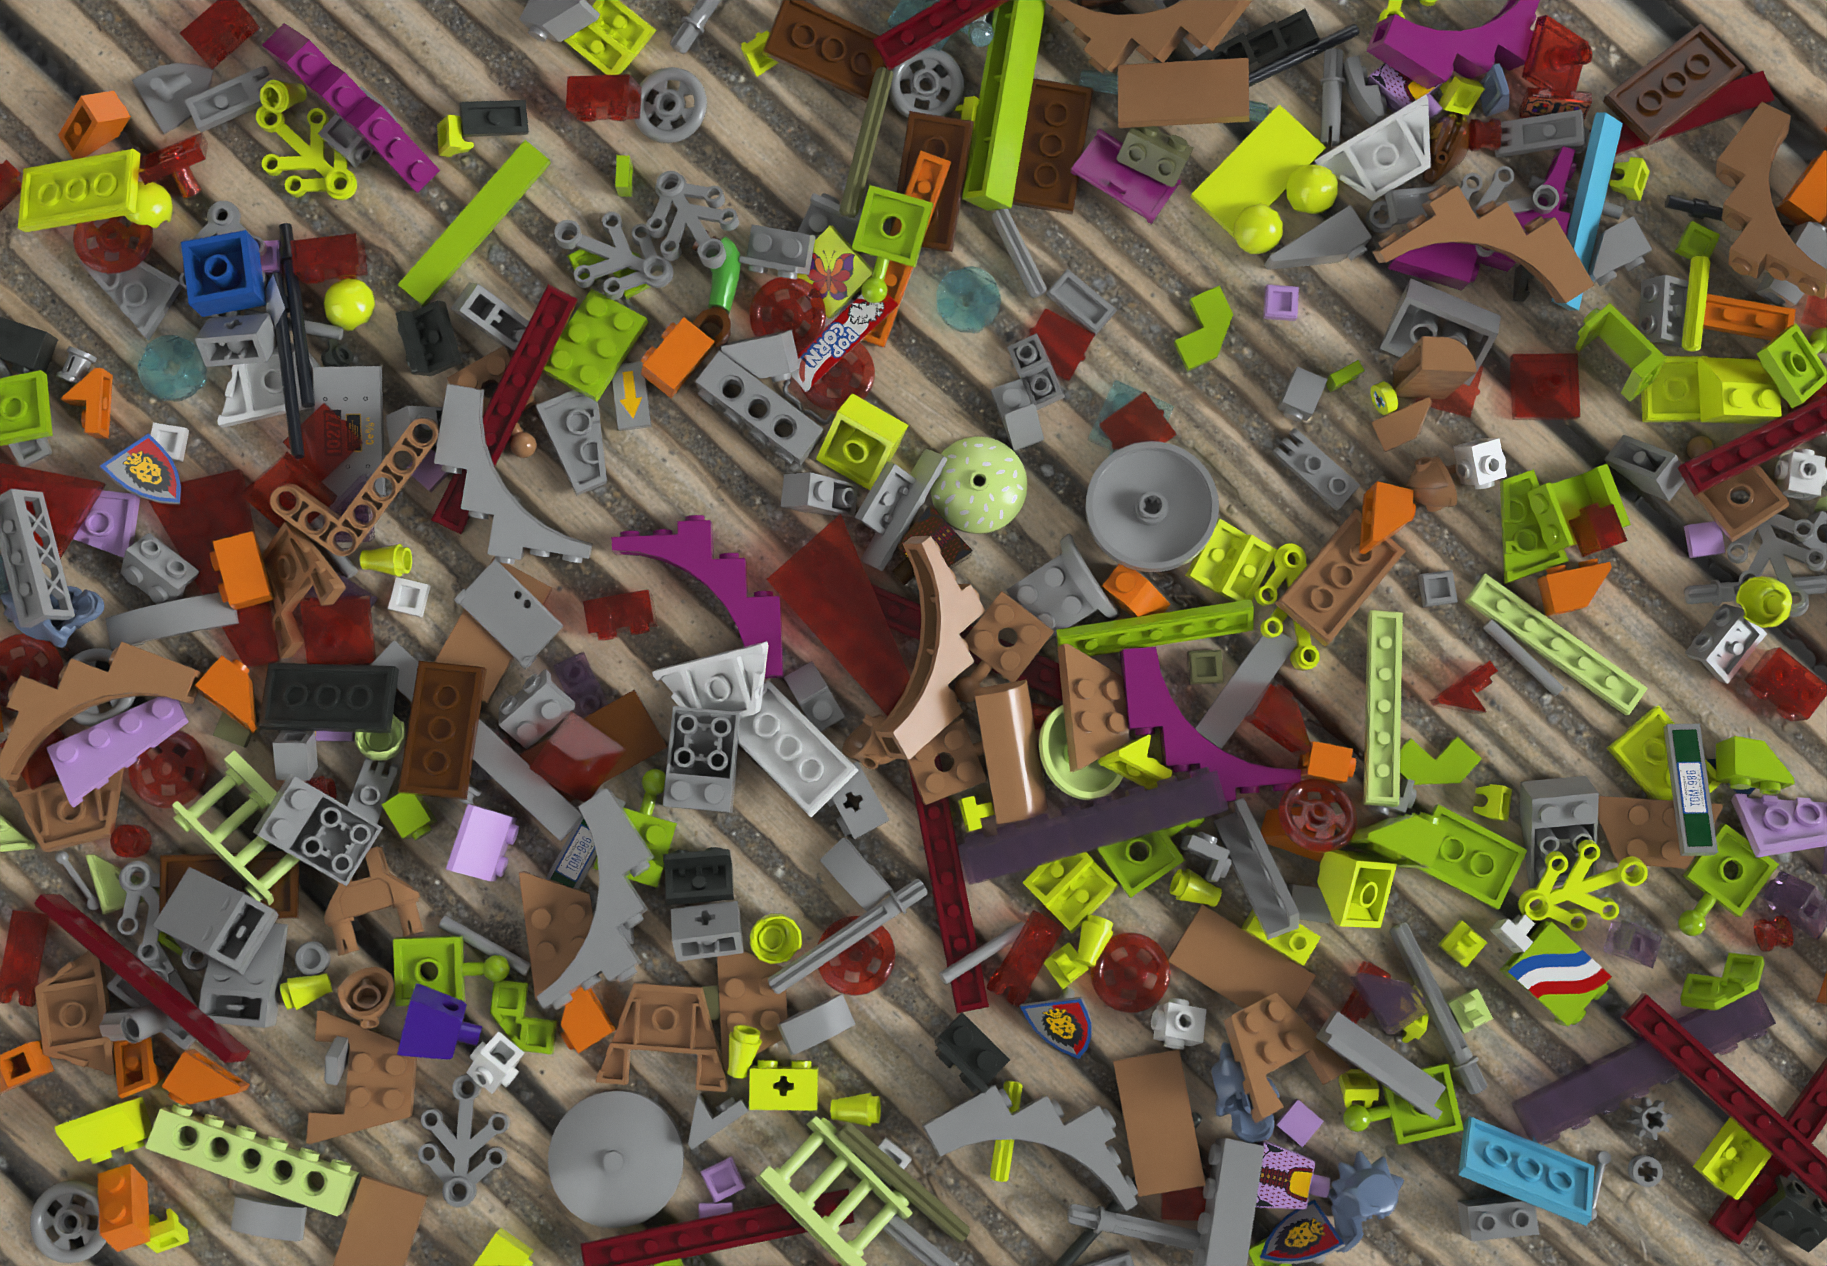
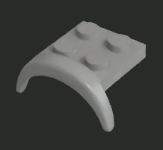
M1067 534L1060 541L1062 554L1006 590L1012 599L1055 631L1048 641L1056 637L1057 629L1072 627L1098 609L1110 619H1115L1121 615L1120 610L1108 598L1087 567L1071 534Z

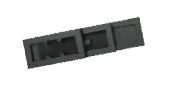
M1305 8L1277 23L1274 20L1247 35L1243 32L1216 46L1213 51L1209 50L1189 61L1248 58L1250 73L1320 39Z

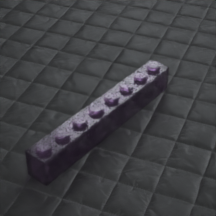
M1209 767L1200 768L1189 772L1190 778L1182 781H1177L1176 776L1157 781L1158 788L1145 791L1144 786L1135 787L1124 791L1126 797L1113 800L1112 795L1092 800L1093 807L1082 810L1080 805L1070 806L1060 810L1062 816L1049 819L1047 814L1039 815L1028 819L1030 825L1017 828L1015 823L996 828L998 834L985 838L984 833L965 837L966 844L959 845L958 848L969 885H975L1227 812L1229 809L1217 770L1210 772Z
M1759 989L1718 1010L1698 1008L1676 1020L1714 1055L1717 1053L1719 1055L1728 1054L1739 1047L1737 1045L1738 1042L1746 1038L1749 1040L1758 1039L1768 1033L1766 1028L1776 1024ZM1641 1037L1512 1102L1511 1105L1528 1139L1538 1144L1541 1142L1542 1145H1546L1558 1140L1561 1137L1560 1132L1570 1127L1572 1130H1576L1588 1125L1591 1122L1589 1118L1600 1112L1602 1115H1606L1620 1108L1619 1103L1628 1098L1635 1100L1647 1095L1650 1092L1649 1087L1659 1082L1661 1085H1665L1677 1080L1680 1077L1678 1074L1680 1071Z

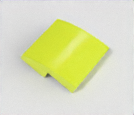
M596 0L592 7L600 14L598 20L564 41L614 80L633 61L657 30L620 0Z
M1219 518L1209 542L1194 558L1185 576L1233 602L1253 600L1255 592L1264 579L1277 549L1252 534L1243 533Z
M1070 836L1022 882L1071 933L1119 887Z

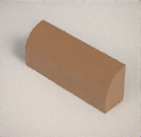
M1422 336L1393 365V389L1397 398L1426 399L1430 397L1432 400H1444L1477 372L1476 363L1471 352L1459 341L1447 337Z
M1027 680L974 688L997 825L1026 820L1042 814L1048 809Z

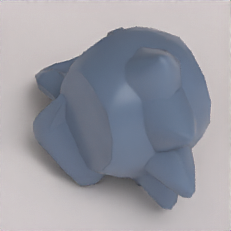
M67 586L75 617L69 620L47 619L31 628L20 627L12 593L7 592L0 595V599L7 607L3 613L6 617L13 620L17 629L32 638L51 641L54 646L61 648L66 646L68 638L76 629H80L83 625L95 620L104 611V601L93 591L85 589L82 592L77 587ZM50 594L52 608L60 609L58 600Z
M1223 1042L1220 1050V1060L1211 1068L1217 1094L1215 1102L1216 1115L1222 1117L1231 1114V1129L1239 1139L1247 1143L1254 1144L1268 1140L1274 1129V1116L1270 1115L1257 1123L1254 1122L1251 1110L1254 1109L1250 1094H1245L1242 1082L1245 1081V1076L1241 1063L1235 1061L1230 1043ZM1266 1077L1279 1098L1280 1095L1275 1084L1270 1078Z
M1358 1151L1353 1166L1343 1162L1338 1163L1340 1179L1332 1182L1333 1188L1329 1190L1327 1196L1333 1204L1331 1208L1335 1230L1345 1244L1344 1247L1336 1251L1337 1253H1345L1360 1242L1364 1235L1361 1222L1367 1221L1366 1219H1372V1215H1377L1378 1219H1383L1395 1210L1398 1203V1193L1404 1183V1179L1390 1173L1385 1157H1380L1371 1164L1367 1157L1361 1151Z

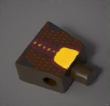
M930 505L898 544L897 551L904 560L891 572L904 586L915 577L913 566L903 546V543L911 536H931L939 545L941 555L950 569L968 559L972 555L973 550Z

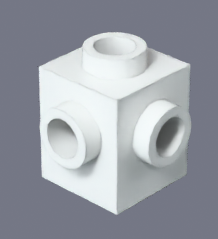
M1480 438L1453 446L1457 462L1456 473L1460 478L1461 484L1474 485L1475 489H1485L1495 486V480L1507 477L1505 470L1506 460L1499 438Z
M1794 449L1793 452L1781 457L1776 464L1774 475L1778 479L1777 487L1788 498L1809 501L1821 496L1822 487L1827 480L1826 457L1816 456L1814 451L1810 449Z
M1170 998L1169 1002L1157 1006V1009L1152 1014L1151 1028L1154 1030L1153 1039L1165 1041L1164 1046L1173 1049H1184L1185 1045L1194 1046L1203 1043L1207 1009L1189 1006L1188 1000Z
M498 1032L487 1045L481 1042L469 1057L473 1060V1063L466 1073L473 1078L476 1084L493 1094L501 1084L507 1087L517 1076L519 1071L515 1067L525 1052Z

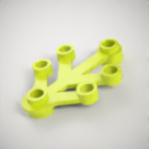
M263 105L257 110L256 121L260 127L269 133L276 132L300 155L278 157L275 154L266 155L261 163L266 173L271 176H277L286 170H317L324 177L302 179L296 175L288 177L285 181V189L291 196L301 197L306 192L326 191L335 200H346L355 194L357 179L348 170L346 158L334 149V168L325 161L324 140L318 133L329 122V118L322 109L314 108L307 114V121L310 124V146L285 124V117L282 112L274 113ZM322 115L323 120L320 123H313L315 116ZM276 116L277 122L273 125H268V119ZM275 160L278 162L276 168L268 169V164L271 161ZM339 181H346L347 184L344 189L339 190L336 188ZM294 182L301 183L297 191L291 190V185Z
M1288 543L1277 549L1274 555L1276 569L1265 585L1258 588L1255 592V599L1258 604L1262 606L1273 604L1278 597L1277 589L1285 578L1289 588L1307 566L1306 554L1300 546ZM1288 554H1292L1294 556V565L1288 562ZM1263 590H1267L1270 593L1269 601L1264 600L1262 597ZM1278 606L1271 616L1260 625V631L1266 638L1277 637L1283 631L1282 623L1288 615ZM1293 620L1297 646L1290 654V661L1297 670L1306 671L1317 666L1320 659L1319 652L1315 646L1311 645L1310 633ZM1269 622L1273 623L1276 627L1274 634L1268 631L1267 625ZM1305 651H1308L1311 654L1310 662H1307L1304 659L1303 655Z
M1589 839L1583 840L1577 847L1579 857L1563 886L1552 890L1558 875L1565 872L1568 868V860L1563 853L1552 851L1545 858L1547 869L1537 887L1526 890L1520 896L1518 907L1522 915L1525 914L1531 920L1539 921L1550 917L1566 924L1572 931H1581L1587 926V918L1584 913L1579 909L1567 911L1555 904L1568 900L1599 913L1605 920H1612L1619 914V906L1609 897L1599 899L1587 893L1620 881L1629 886L1641 885L1647 879L1648 869L1639 858L1630 856L1622 859L1618 867L1584 879L1592 862L1599 858L1601 852L1594 841ZM1594 847L1591 854L1584 855L1586 848ZM1555 859H1562L1560 865L1552 866V862ZM1635 865L1633 871L1625 872L1629 866ZM1540 899L1536 906H1529L1532 901ZM1612 905V909L1609 912H1603L1605 906ZM1574 917H1581L1578 923L1571 924V920Z

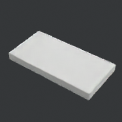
M769 680L763 686L761 710L754 715L739 719L738 744L810 817L859 771Z

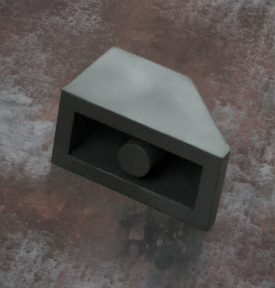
M0 317V355L2 359L13 365L11 370L20 374L39 370L46 373L59 339L46 331Z

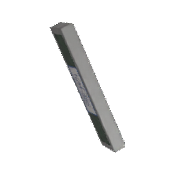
M1700 723L1666 724L1663 729L1680 855H1715L1718 853Z
M596 787L591 798L603 791V789ZM616 797L620 805L625 807L626 802ZM584 818L574 827L546 877L547 880L551 879L563 883L565 886L580 889L597 858L592 835Z

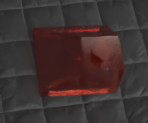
M1269 684L1243 719L1294 756L1308 754L1312 747L1298 703L1291 699L1293 696L1292 692L1280 684H1276L1275 687Z
M571 711L529 769L556 788L585 803L594 796L626 749Z

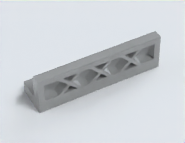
M17 489L8 490L0 495V550L20 627L31 628L47 619L69 620L75 617L43 492ZM25 501L33 503L35 517L27 510ZM34 531L42 538L43 548L35 541ZM42 562L50 569L51 579L43 572ZM50 594L58 600L60 609L52 608Z
M1245 799L1236 800L1235 813L1214 820V827L1224 848L1230 850L1228 857L1232 860L1233 868L1267 940L1298 929L1299 911Z
M1336 1010L1332 1011L1315 1038L1412 1106L1437 1120L1442 1111L1434 1105L1446 1087Z

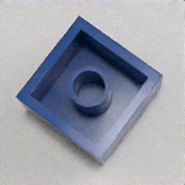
M246 230L181 242L188 303L199 315L205 317L266 305L259 244Z

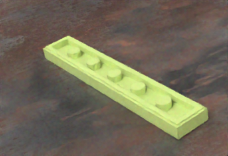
M1486 573L1481 576L1465 599V602L1490 620L1493 619L1501 628L1624 715H1630L1648 689Z
M1370 610L1367 616L1363 805L1397 807L1399 805L1403 613Z

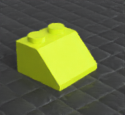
M1697 358L1701 422L1760 424L1782 417L1778 386L1770 374L1762 367L1758 359Z
M852 393L837 411L816 460L864 488L871 490L887 461L890 462L909 425Z
M1325 849L1319 866L1320 872L1317 883L1334 923L1344 927L1381 928L1397 864L1366 852Z
M143 1097L54 1126L56 1134L76 1160L80 1162L90 1158L92 1164L112 1158L111 1150L123 1147L126 1153L145 1146L143 1139L148 1138L152 1131V1125Z

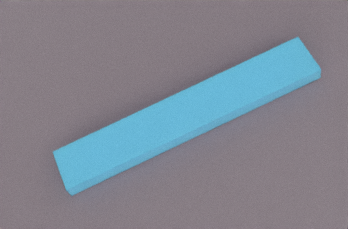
M1606 112L1596 113L1566 236L1587 273L1623 124ZM1583 293L1567 303L1556 304L1568 310L1579 311Z

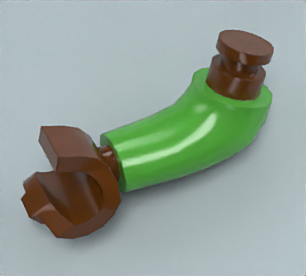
M726 236L720 240L726 251V260L721 267L711 269L712 284L708 304L709 309L702 311L692 323L698 329H701L706 323H714L721 329V332L714 337V348L716 351L720 350L721 346L727 344L730 339L731 321L728 315L741 270V263L739 262L740 253L734 242ZM695 241L692 249L697 252L699 245Z

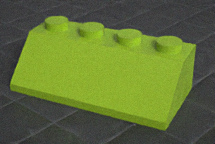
M1420 812L1419 815L1412 813V816L1405 814L1404 816L1397 815L1394 818H1385L1342 835L1340 841L1368 854L1396 863L1399 868H1431L1447 829L1438 826L1439 819Z

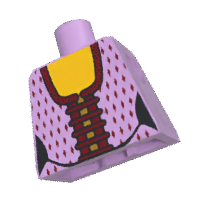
M1386 63L1369 75L1368 84L1365 85L1378 84L1380 95H1385L1387 107L1394 113L1424 95L1428 97L1429 121L1443 109L1432 96L1437 92L1442 83L1426 89Z
M1267 1140L1258 1142L1257 1145L1265 1147L1256 1207L1306 1209L1309 1194L1327 1198L1330 1190V1178L1313 1174L1315 1161Z

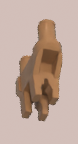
M376 846L370 848L365 856L370 877L358 880L355 872L347 886L338 882V887L326 909L324 923L328 925V928L332 927L338 956L360 950L351 922L354 921V917L393 906V909L397 908L403 937L424 932L416 902H419L420 894L411 885L390 873L383 847Z

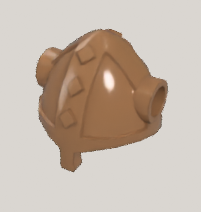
M1439 456L1417 459L1415 461L1416 468L1411 473L1405 486L1407 489L1414 490L1413 499L1425 505L1429 512L1457 505L1456 489L1450 474L1456 473V464L1446 466Z
M866 714L863 718L864 723L857 727L844 742L843 754L850 759L861 762L868 769H876L878 765L894 761L896 758L888 756L874 732L885 720L884 716L878 714L871 717L869 714Z
M378 967L363 968L356 971L337 987L341 1008L348 1015L360 1020V1026L365 1029L378 1026L379 1017L388 1010L395 997L394 981L391 974L385 969Z

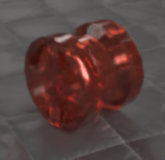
M1491 118L1488 122H1482L1480 119H1471L1469 123L1470 151H1479L1481 148L1498 151L1502 139V128L1499 118Z
M121 825L114 830L110 838L113 852L124 858L142 857L149 851L152 844L151 834L140 825Z
M1785 915L1775 916L1770 921L1764 918L1755 920L1753 926L1754 936L1762 952L1772 951L1774 947L1778 946L1782 949L1793 946V930Z

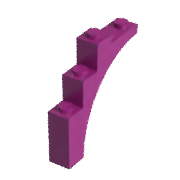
M1508 0L1500 11L1481 27L1462 31L1435 30L1416 25L1394 14L1377 23L1366 52L1426 89L1445 83L1451 77L1453 71L1468 79L1486 74L1494 62L1500 63V66L1511 71L1528 64L1535 55L1536 49L1534 47L1539 35L1530 28L1536 20L1535 12L1540 0Z
M283 23L261 45L287 72L305 85L351 127L415 192L418 193L440 171L402 130L403 128L379 103L368 97L343 70L332 64L310 39Z
M1562 146L1553 156L1545 176L1546 181L1543 185H1550L1558 191V204L1547 214H1539L1534 210L1514 214L1523 229H1525V224L1539 216H1542L1543 219L1555 217L1567 236L1568 222L1571 214L1563 212L1562 209L1568 196V192L1564 191L1566 181L1571 180L1576 168V162L1572 161L1575 153L1574 149ZM1539 197L1537 199L1541 206L1548 205L1545 198ZM1447 242L1435 243L1410 250L1390 260L1388 269L1462 291L1470 282L1474 283L1480 264L1508 272L1517 262L1496 251L1488 257H1482L1477 253L1476 246L1472 244Z
M703 515L685 516V521H677L678 534L673 535L672 530L661 529L654 530L651 536H640L639 531L620 532V537H611L612 551L616 555L643 556L666 562L689 573L708 587L727 608L738 627L744 647L767 641L768 654L764 679L784 678L780 596H774L773 591L754 592V597H748L747 561L745 558H739V553L719 554V559H714L713 524L711 520H705Z
M1156 647L1123 649L1120 652L1129 730H1135V736L1153 735L1155 734V728H1159L1162 765L1164 767H1171L1172 773L1192 771L1191 765H1195L1198 800L1200 804H1208V810L1227 809L1228 802L1236 801L1235 788L1240 789V794L1260 793L1259 786L1272 785L1273 792L1293 790L1292 784L1302 782L1300 769L1271 768L1248 763L1225 753L1202 737L1184 718L1171 698L1161 674Z

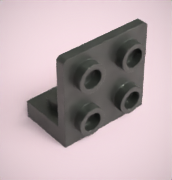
M963 1012L934 1040L937 1046L936 1056L948 1068L955 1064L962 1071L959 1074L961 1081L974 1093L979 1088L985 1094L989 1090L987 1084L1010 1061Z

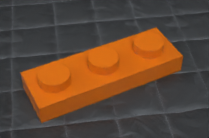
M1707 294L1703 329L1771 341L1783 330L1794 324L1796 309Z

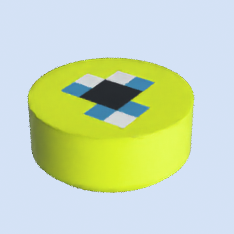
M1382 381L1371 386V398L1380 414L1385 416L1397 410V395L1389 383Z

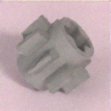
M1641 1097L1642 1104L1637 1106L1629 1105L1633 1111L1631 1118L1626 1119V1122L1637 1127L1634 1132L1635 1135L1642 1137L1647 1131L1649 1139L1657 1140V1133L1661 1131L1669 1133L1670 1130L1666 1127L1667 1119L1673 1116L1662 1110L1664 1107L1663 1101L1656 1100L1652 1105L1649 1098ZM1648 1112L1650 1113V1117L1653 1119V1122L1651 1124H1648L1649 1120L1645 1118Z

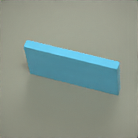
M1469 1116L1466 1119L1463 1128L1459 1176L1587 1226L1592 1220L1595 1166Z

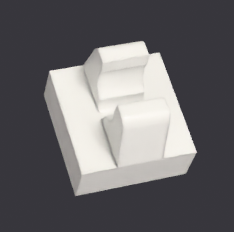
M1525 914L1522 917L1517 915L1512 921L1510 919L1498 920L1490 928V931L1513 953L1525 952L1533 943L1526 935L1535 923Z

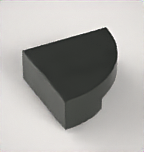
M1522 265L1515 269L1513 301L1524 302L1530 293L1528 291V280L1534 279V276Z

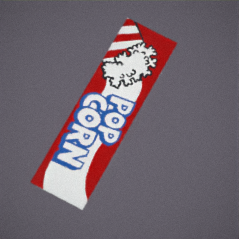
M888 292L885 299L879 303H870L861 294L797 354L800 368L791 372L790 375L807 392L898 306V303Z

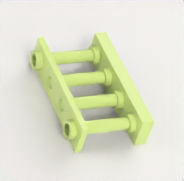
M234 750L224 759L228 769L225 772L226 776L188 810L176 801L172 805L174 812L177 814L173 819L185 832L192 829L247 884L244 890L250 897L259 902L263 900L270 906L274 899L268 889L298 863L300 859L287 853L266 874L257 880L244 866L270 842L257 836L235 857L221 844L226 837L259 808L261 810L265 807L268 808L277 794ZM243 783L251 791L248 795L250 799L210 834L197 819L235 785L239 787Z
M815 1116L806 1124L813 1131L812 1135L781 1168L776 1167L773 1170L768 1166L755 1179L841 1266H865L867 1263L861 1258L864 1255L863 1249L895 1214L903 1220L909 1218L913 1212L907 1207L909 1201L899 1191L894 1190L892 1192L835 1135L837 1129L825 1118L820 1120ZM824 1142L837 1155V1158L804 1193L800 1191L797 1194L788 1185L791 1182L790 1177ZM848 1166L862 1181L828 1217L824 1216L821 1218L813 1210L815 1206L814 1201ZM872 1190L886 1205L853 1241L848 1240L846 1243L837 1234L839 1231L838 1226Z

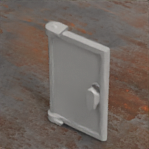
M496 559L467 589H463L454 599L458 605L464 607L520 663L524 670L531 666L537 658L536 655L564 627Z

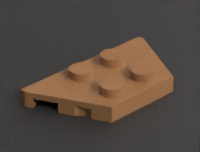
M1063 644L1057 647L1069 767L1070 772H1075L1129 742L1130 736L1123 676L1073 646Z
M1599 796V825L1610 845V850L1616 863L1619 864L1622 859L1634 856L1639 858L1645 866L1688 868L1694 856L1680 855L1673 800ZM1711 803L1714 823L1723 809V804Z
M520 871L519 880L536 1001L538 1000L537 996L557 981L576 958L588 936L594 916L590 892L563 885V883L532 875L527 871Z
M89 950L75 961L69 962L62 967L57 974L47 978L35 987L43 1055L55 1059H64L70 1061L71 1064L81 1067H90L103 1071L107 1075L116 1074L114 1044L108 1037L102 1036L99 1028L103 1020V1014L111 1011L108 988L106 987L105 964Z
M744 950L742 954L717 957L722 1064L724 1071H727L729 1066V1033L733 1032L734 1026L747 1025L760 1031L759 1038L762 1040V1043L756 1053L758 1054L783 1039L777 1024L788 1019L787 990L776 994L768 983V978L784 967L778 964L766 963L759 960L755 954Z

